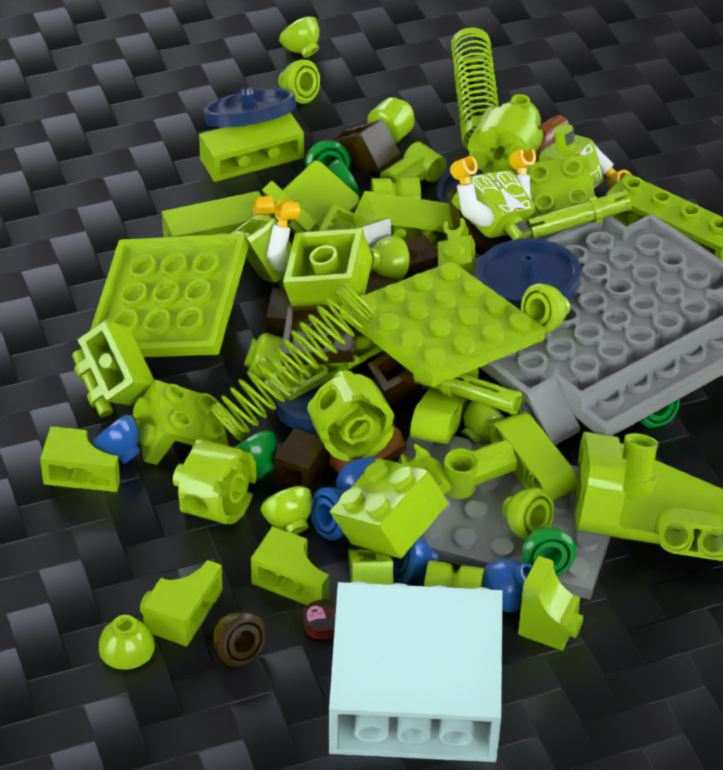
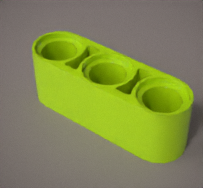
M430 387L415 408L410 437L448 445L463 423L469 399L456 395L449 397L443 395L441 390Z
M523 411L490 424L489 435L492 443L508 440L513 446L518 466L517 470L512 472L525 489H544L551 495L553 501L577 491L578 482L573 468L528 412Z

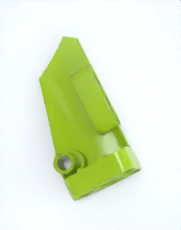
M590 432L583 433L576 476L578 488L575 492L576 531L659 544L671 553L723 561L722 488L655 460L658 442L650 436L637 433L625 435L624 443L621 444L619 438L615 436Z

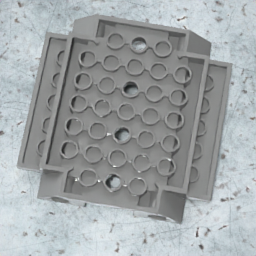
M653 214L628 226L623 225L612 216L603 218V222L597 224L591 221L538 237L537 239L551 241L567 248L575 255L579 262L580 285L575 295L568 300L570 304L569 313L557 329L545 334L543 341L479 367L504 388L522 392L523 401L518 413L528 412L554 445L580 432V426L576 418L596 434L613 436L723 375V261ZM482 256L475 259L476 270L468 272L476 279H478V263Z

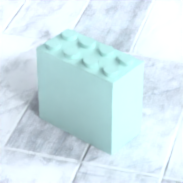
M360 581L351 583L338 582L329 703V754L496 762L501 723L502 590H489L483 587L465 589L449 588L442 585L423 587L408 586L401 583L382 585L367 584Z

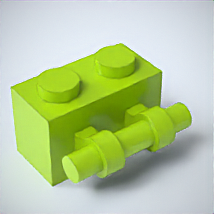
M104 320L78 339L82 349L72 354L76 364L74 370L78 379L84 381L89 392L87 394L88 401L92 407H96L101 418L113 413L110 402L131 406L138 398L143 397L154 379L129 326Z

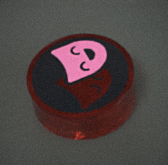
M327 599L316 600L304 609V628L311 637L316 639L334 637L336 602Z

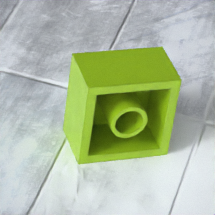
M363 228L295 233L283 280L292 307L328 305L326 298L341 304L334 292L343 283H347L358 296L365 295L373 258Z
M377 458L365 469L364 474L356 483L342 494L338 503L329 512L351 544L401 559L449 503L428 470Z

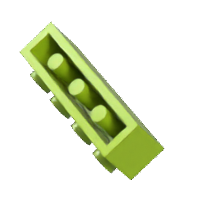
M628 173L606 193L607 196L620 192L623 189H626L628 192L626 198H630L632 210L611 215L623 225L628 226L653 214L723 261V217Z

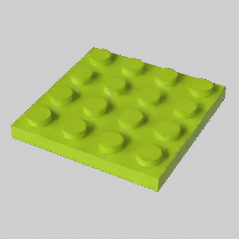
M246 233L119 240L90 330L104 320L129 326L143 357L219 355L249 248Z
M453 261L416 274L400 282L387 285L366 295L359 296L376 315L373 320H370V323H367L348 302H345L363 325V329H359L340 312V316L430 387H434L541 342L545 336V327Z

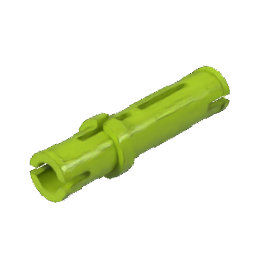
M623 189L620 192L600 198L591 196L588 197L587 202L534 218H527V225L532 231L531 237L532 239H537L538 237L591 221L597 224L603 222L605 217L624 211H631L630 198H626L628 192L626 189Z
M414 374L413 379H415V383L429 386ZM465 374L433 387L441 390L443 395L463 397L503 410L512 415H516L519 412L523 401L522 392L507 389Z

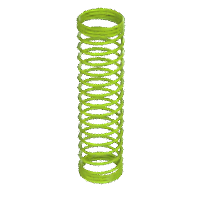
M478 28L462 29L451 40L462 132L461 137L462 143L467 150L468 142L466 139L469 141L470 138L466 134L472 136L469 130L474 131L475 128L473 127L478 125L483 116H473L472 114L486 111L494 106L493 108L499 107L490 38L486 32ZM468 37H478L486 41V43L478 40L467 41L457 47L463 39ZM469 43H479L486 47V49L479 46L468 47L458 53L460 48ZM470 49H480V50H483L482 53H480V52H475V53H469V54L464 55V56L461 55L463 52H465V51H467V50H470ZM485 62L482 65L465 66L467 63ZM485 68L483 71L465 72L468 69ZM485 74L483 77L466 78L469 75ZM470 81H486L484 83H477L473 85L467 84ZM481 86L487 87V88H485V89H483V90H474V91H469V90H468L469 88H472V87H474V88L481 87ZM482 92L488 93L485 96H469L471 94H479ZM488 99L486 102L470 103L473 100ZM482 105H488V106H489V107H487V108H485V109H477V110L470 109V108H472V107H474V106H482Z
M347 283L340 285V288H337L334 292L346 311L332 299L326 298V303L339 321L323 307L317 306L318 312L332 331L314 315L308 314L309 320L324 340L305 323H300L301 329L317 350L296 331H291L293 338L309 358L287 339H282L283 344L300 366L278 347H274L275 353L291 374L269 355H265V359L284 384L263 365L256 363L257 368L276 393L254 373L247 371L248 376L268 402L245 381L239 379L240 385L260 411L236 389L230 387V391L252 420L226 396L221 395V398L239 422L220 402L215 401V404L210 406L212 413L239 441H243L245 436L250 435L249 428L239 414L253 426L258 427V421L247 405L262 418H267V413L254 395L271 410H276L274 402L261 386L280 402H285L284 396L270 378L289 394H293L292 387L279 370L295 384L302 386V381L287 361L304 376L311 378L310 372L295 352L313 368L319 370L318 363L302 342L322 360L328 362V357L310 333L331 352L337 354L336 348L317 323L340 344L346 345L345 340L325 314L350 337H354L353 331L333 306L359 329H363V325L342 298L367 323H370V320L376 317L375 313Z

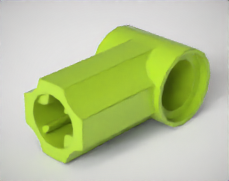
M415 142L407 149L402 160L380 173V178H391L393 183H397L400 177H419L420 182L425 179L432 183L443 174L446 168V159L422 142Z
M500 440L474 451L464 448L449 451L445 456L444 472L452 489L446 494L455 499L468 498L474 494L477 485L517 470L518 460L513 446L508 440Z

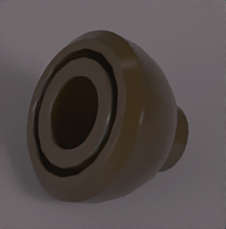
M233 612L222 617L215 623L213 630V644L218 656L227 665L232 667H242L254 661L262 652L267 637L266 627L262 619L249 612Z

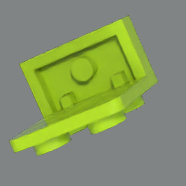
M585 155L536 162L526 167L527 175H530L531 200L535 205V211L531 218L587 202L588 197L595 196L589 161Z
M320 161L312 162L284 190L280 189L273 181L262 189L265 196L273 197L274 207L277 202L282 200H293L299 203V218L287 221L289 223L287 226L291 228L290 230L294 234L319 231L333 204L353 212L360 202L359 196Z
M154 380L143 397L138 398L133 409V416L136 418L139 432L138 441L142 448L144 462L157 465L175 441L194 445L197 439H203L229 446L224 425L210 410V406H213L215 401L218 400L206 393H199L175 384Z

